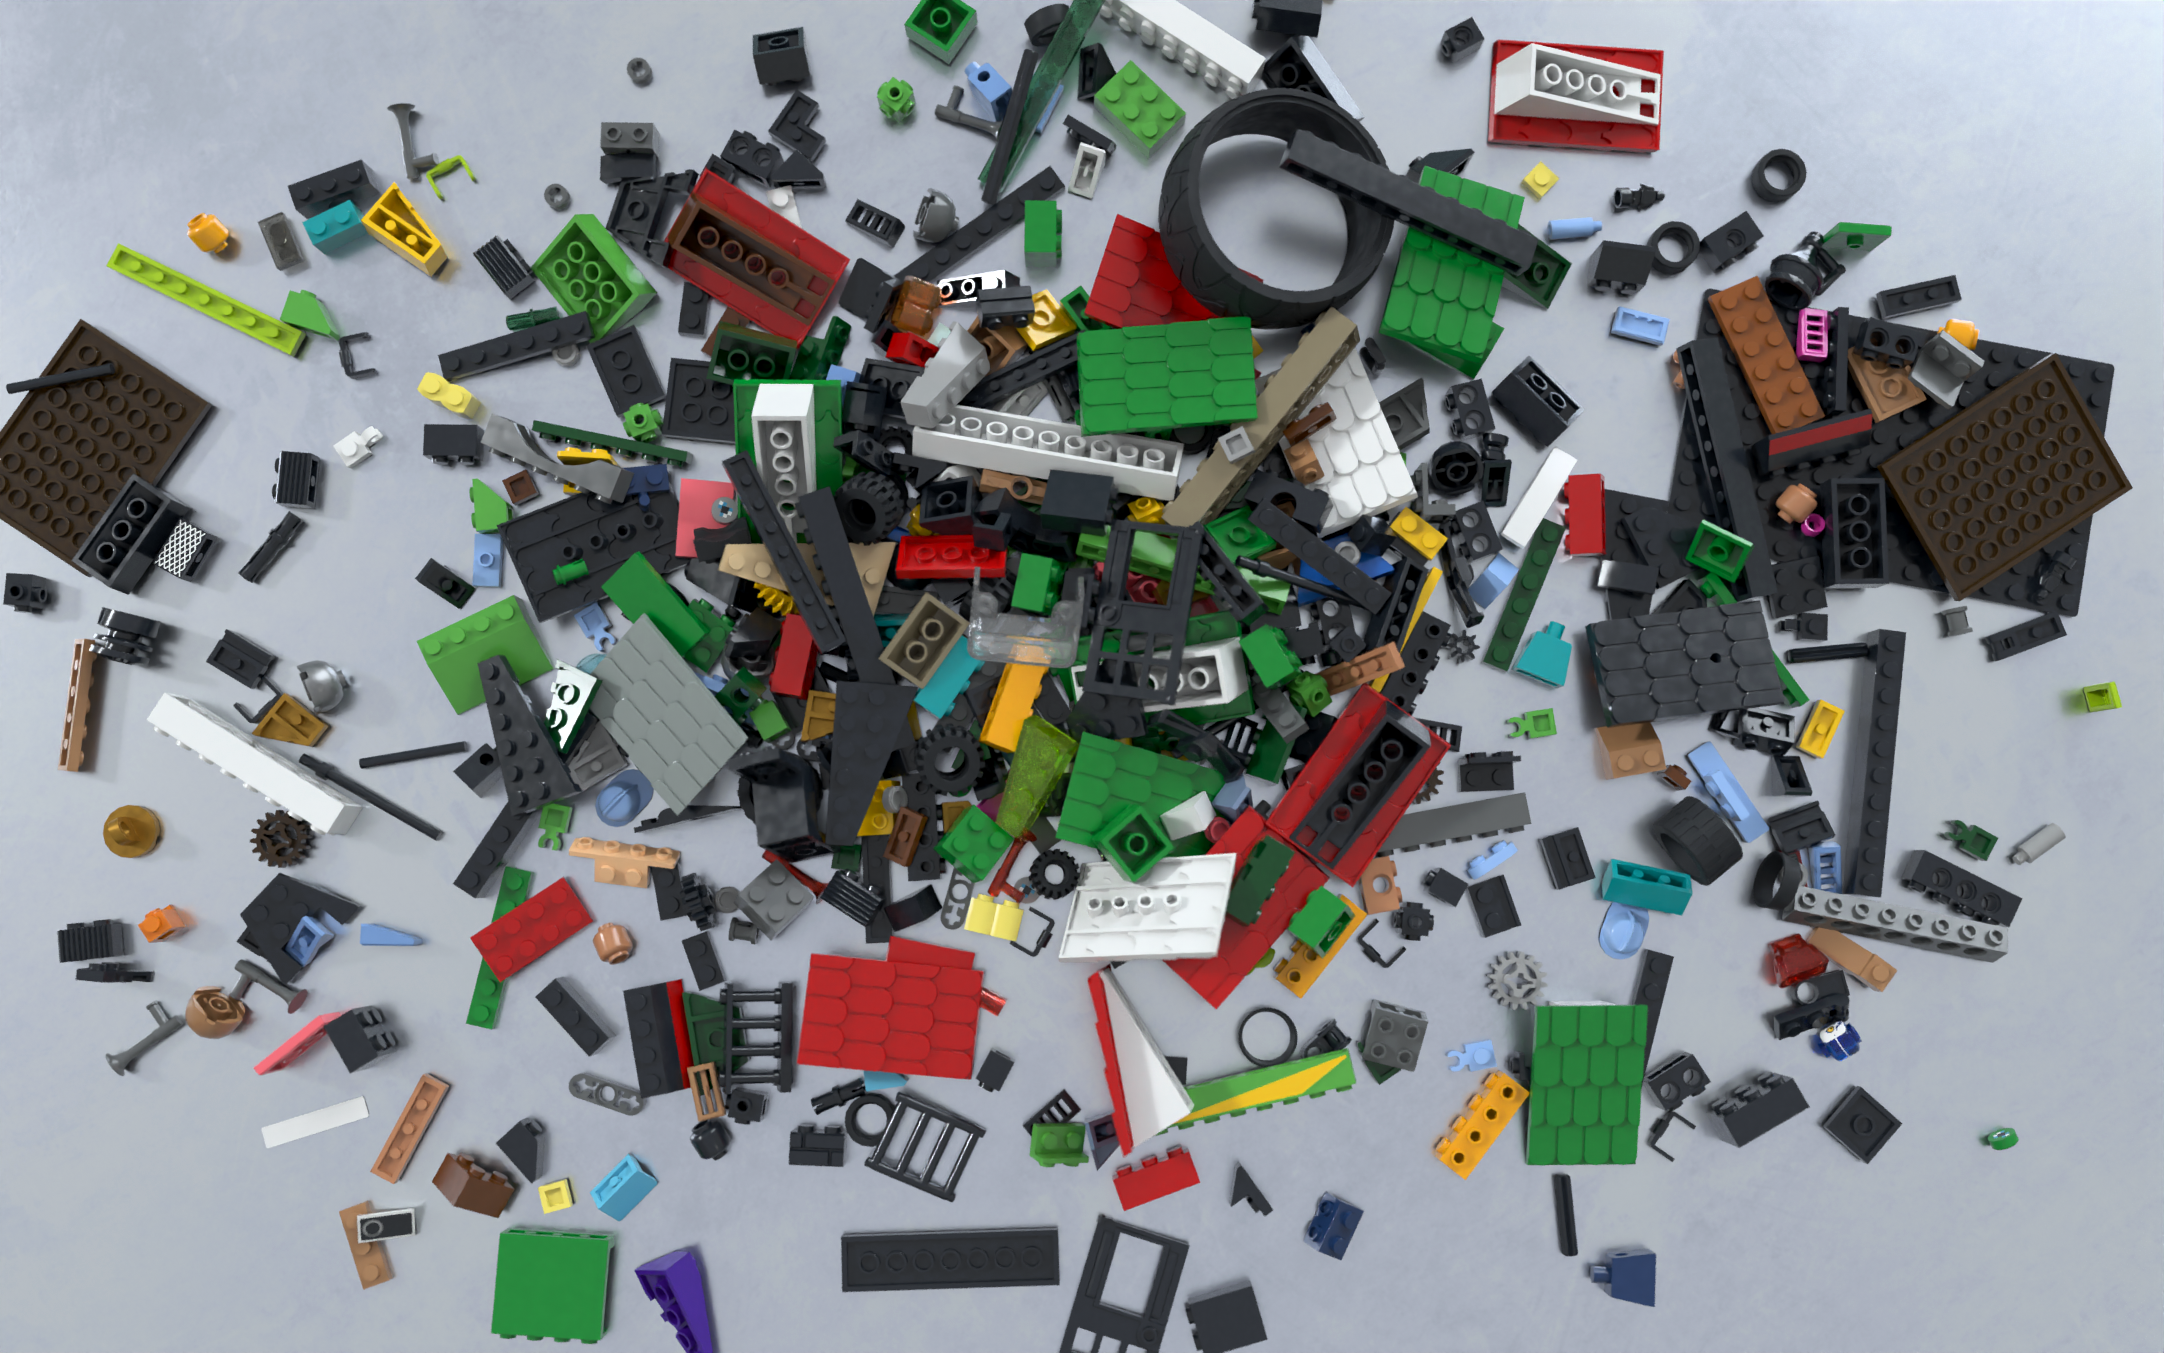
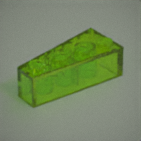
M1037 714L1024 719L995 822L1016 838L1029 832L1080 745Z

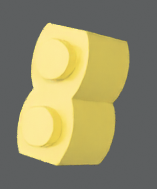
M425 373L417 388L424 397L434 404L445 407L464 419H473L481 405L479 399L468 390L459 385L449 383L442 376L435 373Z
M979 893L977 898L972 897L964 929L1016 942L1024 911L1019 909L1020 903L1004 900L1003 904L993 902L994 897Z

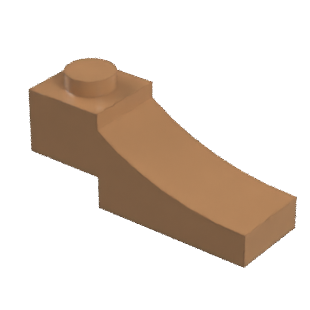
M1815 927L1805 943L1847 974L1855 976L1874 991L1883 992L1898 971L1878 955L1871 953L1836 930Z

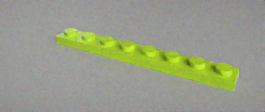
M119 243L106 265L124 276L292 357L295 356L306 335L296 328Z

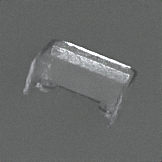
M975 566L967 642L969 655L976 660L1055 668L1071 666L1075 662L1084 603V578L1078 577L1075 601L1062 600L1057 602L1052 608L1051 618L997 613L998 601L994 595L987 592H979L980 567Z

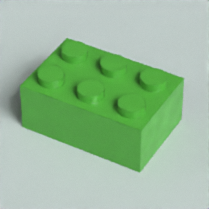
M1132 60L1094 95V107L1148 159L1185 124L1186 112Z

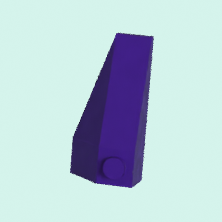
M672 1252L636 1268L634 1271L645 1294L650 1301L656 1299L664 1311L660 1316L665 1322L668 1321L678 1331L676 1339L685 1352L713 1353L701 1275L696 1267L697 1262L690 1252Z

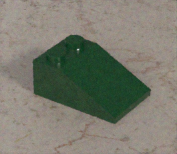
M1518 224L1517 230H1525L1529 232L1520 224ZM1529 232L1530 236L1537 238L1535 235ZM1539 239L1530 268L1519 276L1505 271L1502 287L1544 309H1548L1572 263Z

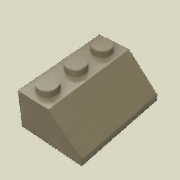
M926 592L881 654L879 660L921 689H924L970 623Z

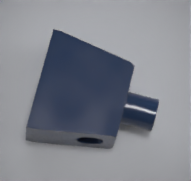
M1650 1249L1607 1253L1605 1256V1267L1591 1266V1282L1604 1283L1605 1293L1612 1298L1655 1307L1656 1253Z

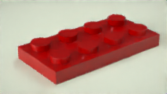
M973 535L901 536L896 567L897 579L1005 577L1008 546L1005 552L974 547Z
M563 876L471 936L470 939L499 982H501L593 922V919Z

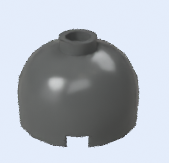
M929 188L927 191L930 193V196H924L919 206L915 224L920 225L918 232L913 230V236L926 242H940L949 235L950 231H956L959 217L955 216L956 207L948 195Z

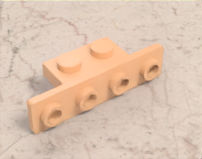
M589 837L575 838L569 848V855L595 859L594 882L648 888L650 884V866L674 869L680 858V851L671 850L666 847L653 848L642 844L630 845L612 840L600 841Z

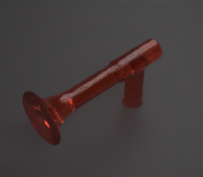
M1013 825L1011 827L1015 834L1013 844L987 892L991 896L998 897L1000 891H1002L1019 904L1024 899L1025 893L1017 890L1007 883L1006 880L1024 845L1029 841H1036L1037 837L1030 830L1022 826Z
M765 850L762 855L763 859L771 864L778 859L800 883L814 893L817 899L816 904L822 901L820 896L829 883L816 881L790 864L789 861Z

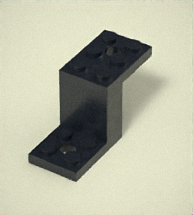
M767 746L763 748V751L756 753L742 752L735 758L727 759L729 771L752 783L757 843L759 847L791 863L841 852L840 845L825 844V833L818 829L813 771L810 766L783 751L778 746Z

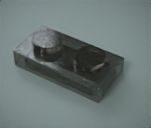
M283 212L258 221L278 270L282 271L304 262L290 224Z

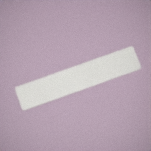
M361 1096L263 1127L261 1130L266 1148H271L366 1118L369 1114L365 1099Z

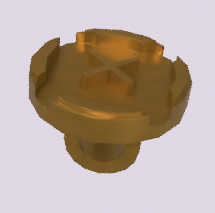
M135 805L117 808L108 816L103 829L104 841L110 851L126 858H137L146 855L156 845L155 842L160 833L158 819L152 811Z

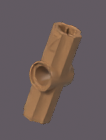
M983 469L978 492L990 494L996 490L1007 488L1016 501L1042 505L1047 483L1028 479L1025 476H1014ZM1015 482H1022L1026 485L1027 492L1025 495L1019 496L1014 493L1013 485Z

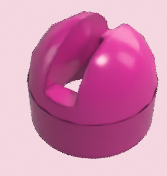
M1810 514L1801 523V531L1810 537L1819 535L1825 528V521L1818 514Z

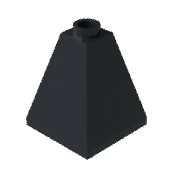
M693 558L691 562L686 564L684 570L686 580L724 603L751 613L749 609V601L752 599L751 595L756 594V591L759 590L753 588L756 582L718 571L721 560L706 564L705 561L699 562L698 558Z

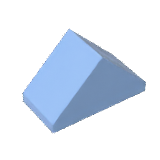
M1498 553L1469 587L1468 591L1472 599L1483 609H1486L1509 585L1519 569Z

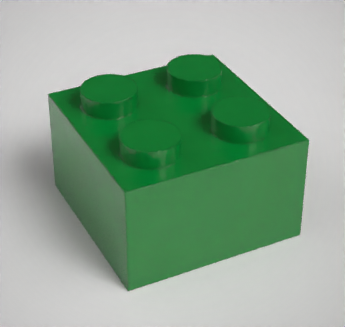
M921 0L904 25L908 38L950 64L978 24L976 10L961 0Z
M1025 200L1026 267L1057 268V259H1062V235H1057L1062 234V210H1057V201Z
M1022 553L1011 606L1023 611L1055 617L1056 611L1060 610L1062 596H1059L1061 585L1064 584L1065 571H1067L1065 570V565L1052 558Z
M1266 624L1239 641L1266 688L1276 690L1302 674L1299 669L1302 663L1295 652L1288 651L1285 646L1288 640L1281 629Z
M1130 804L1091 838L1121 878L1131 883H1135L1174 848L1144 808L1136 804Z
M972 805L962 811L933 850L972 883L983 881L1014 841V838L977 806Z
M1320 886L1318 890L1314 889L1306 899L1307 905L1301 912L1297 911L1292 916L1289 922L1291 926L1288 930L1297 940L1321 958H1324L1354 919L1355 914L1346 903L1323 886Z

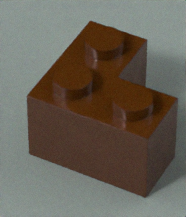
M447 1153L432 1183L454 1207L499 1218L514 1191V1188L507 1182V1176L497 1171H493L492 1174L487 1173L484 1169L473 1163L474 1158L465 1153H460L459 1155Z

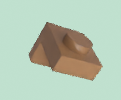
M1308 439L1283 450L1297 481L1306 486L1324 477L1323 470Z

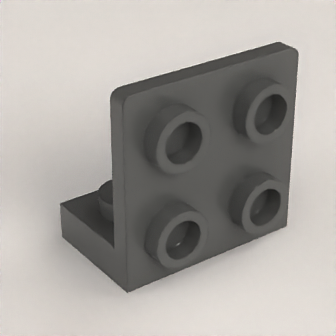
M1942 330L1921 347L1908 380L1949 410L1954 406L1963 382L1980 370L1985 361Z
M1421 463L1414 471V475H1410L1418 498L1411 501L1410 510L1428 524L1449 522L1456 515L1455 504H1448L1447 500L1431 501L1432 504H1429L1427 463Z
M1373 999L1370 1008L1372 1020L1362 1058L1411 1072L1415 1071L1428 1025L1425 1012Z

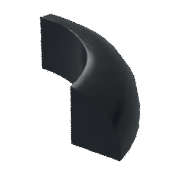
M1002 488L988 494L976 507L975 515L982 524L994 526L1001 513L1012 515L1013 537L1008 544L1009 547L1025 554L1032 552L1043 555L1058 562H1076L1078 557L1076 554L1079 542L1078 533L1042 529L1041 516L1017 502L1007 488Z

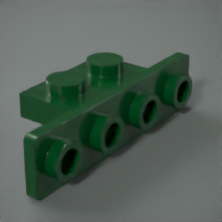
M832 316L824 339L805 336L789 380H826L831 364L838 366L851 330V325L838 316Z

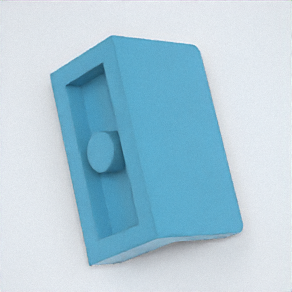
M628 1154L590 1194L600 1211L617 1221H621L657 1185V1181L643 1172L636 1158Z

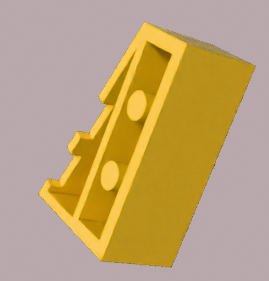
M395 182L361 219L369 235L430 277L447 259L440 242L423 219L420 218Z

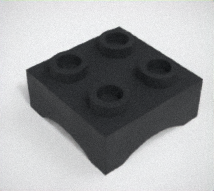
M746 517L738 518L730 525L719 529H707L704 527L694 529L695 540H693L698 561H705L706 564L720 561L726 544H751V535Z

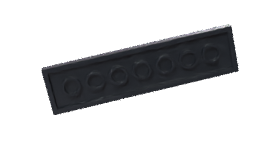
M1058 1228L841 1236L842 1292L1060 1285Z

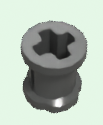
M1967 606L1942 611V614L1946 616L1949 627L1948 637L1973 632L1972 627H1969L1965 612L1968 610Z
M733 917L730 923L728 939L729 941H734L735 939L750 941L751 944H756L760 929L754 923L739 921L737 917Z

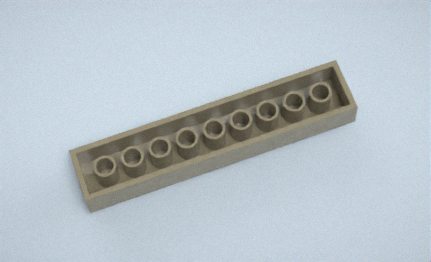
M1333 307L1328 312L1323 311L1315 321V328L1311 333L1306 332L1298 342V349L1294 354L1290 353L1285 357L1281 364V370L1277 375H1271L1264 385V391L1260 396L1256 395L1258 418L1251 422L1232 423L1230 427V432L1243 426L1255 453L1230 464L1218 440L1213 448L1214 453L1209 459L1205 458L1200 462L1196 469L1197 474L1192 480H1186L1179 490L1181 492L1175 501H1169L1162 511L1164 514L1161 518L1167 525L1189 527V525L1192 526L1197 521L1205 525L1216 520L1284 436L1282 431L1286 429L1290 422L1296 420L1360 342L1358 327L1354 322Z

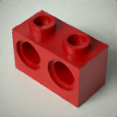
M911 332L893 333L885 358L895 363L925 367L927 360L934 358L939 348Z

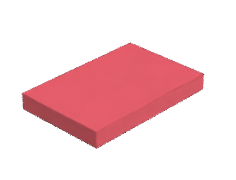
M681 478L675 557L698 558L693 540H695L694 529L701 527L719 529L730 525L717 523L712 517L711 509L713 503L718 498L728 497L733 499L734 487L732 483Z
M334 1012L317 1016L257 1064L254 1070L258 1075L283 1070L327 1035L323 1026L338 1018L341 1014Z

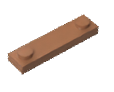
M1391 642L1356 656L1348 663L1344 661L1319 671L1315 675L1319 674L1325 679L1328 685L1326 689L1329 695L1332 696L1405 667L1395 643Z
M427 1073L422 1075L370 1172L392 1184L398 1182L449 1085Z

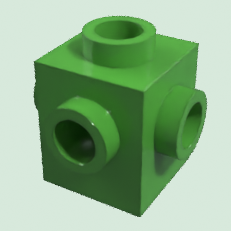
M892 77L888 83L884 82L877 92L880 111L888 118L893 117L899 123L915 107L916 102L913 88L904 80L899 82Z
M644 403L635 404L629 408L630 411L623 413L626 422H623V426L628 437L632 436L636 441L648 443L657 439V436L662 435L661 424H663V419L658 409L654 410L648 403L645 405Z
M1305 670L1286 686L1291 694L1289 697L1291 703L1306 708V714L1311 717L1317 715L1333 702L1326 689L1328 687L1327 682L1319 674L1315 675Z

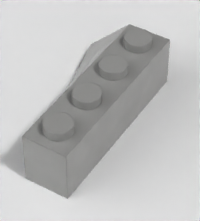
M952 322L949 327L951 333L947 338L941 339L937 345L939 351L934 358H929L925 363L924 374L922 377H916L901 400L907 424L933 429L991 370L985 347L958 322Z

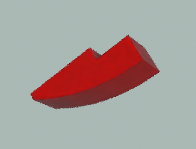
M890 936L885 961L972 969L975 953L939 944Z

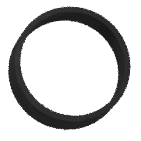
M1773 851L1766 856L1754 880L1753 898L1757 906L1773 910H1783L1792 902L1797 893L1801 878V869L1797 860L1780 851ZM1784 866L1783 878L1780 887L1775 896L1773 897V887L1775 880L1780 870Z
M1261 1008L1253 1011L1244 1019L1239 1029L1238 1039L1242 1053L1250 1062L1260 1067H1270L1285 1063L1293 1055L1297 1046L1298 1036L1296 1027L1287 1014L1274 1008ZM1257 1013H1275L1282 1017L1289 1027V1046L1276 1059H1257L1244 1046L1242 1039L1243 1028L1246 1022Z

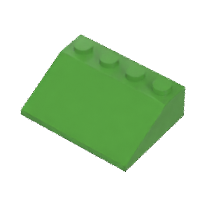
M575 214L531 266L536 276L569 316L583 311L589 313L595 336L594 339L589 340L590 343L613 334L638 314L657 293L594 214Z
M515 595L417 641L428 667L457 715L486 702L477 663L496 655H505L519 679V686L554 670L523 600Z

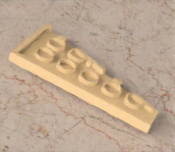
M896 542L872 543L869 546H864L863 543L859 545L849 543L873 617ZM795 543L827 605L833 606L831 595L825 596L821 581L825 580L822 569L816 570L812 555L816 554L814 545ZM764 544L725 545L718 571L788 592Z

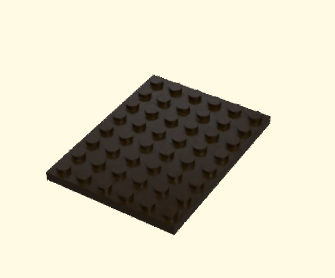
M80 319L39 378L110 363L113 364L115 373L29 390L0 431V519L85 576L92 577L91 574L72 561L76 553L133 473L151 484L157 485L212 404L94 326Z
M2057 353L2044 357L1877 466L1954 601L1963 600L2133 488Z

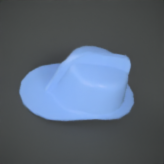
M635 769L625 770L618 774L600 792L596 799V812L601 821L613 827L624 826L629 823L651 800L653 794L651 782L644 774Z
M1617 902L1611 904L1599 937L1600 945L1607 955L1622 960L1630 958L1637 953L1642 945L1649 924L1647 908Z

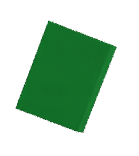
M1702 520L1685 559L1735 583L1755 546L1743 538Z

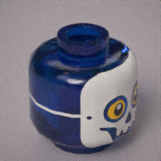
M1837 1021L1820 1032L1822 1042L1818 1046L1827 1058L1832 1056L1837 1061H1843L1860 1050L1859 1043L1862 1042V1039L1851 1023L1845 1024L1843 1021Z

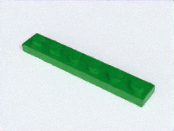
M1710 572L1698 580L1701 584L1700 590L1708 599L1711 598L1716 606L1737 603L1716 574ZM1773 651L1774 664L1777 668L1784 703L1792 708L1804 705L1809 701V698Z
M505 866L491 923L527 901L534 872ZM483 957L466 1024L492 1030L496 1026L507 978L499 982Z

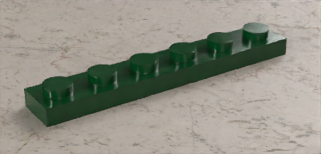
M536 420L533 421L532 431L539 433V438L555 441L556 437L565 439V444L580 447L581 442L591 444L590 449L606 450L607 448L616 449V454L631 457L632 453L642 455L641 459L657 462L658 458L666 459L668 465L681 468L683 463L690 465L692 463L693 454L688 451Z
M1545 518L1541 520L1532 536L1481 663L1505 673L1508 672L1566 527Z

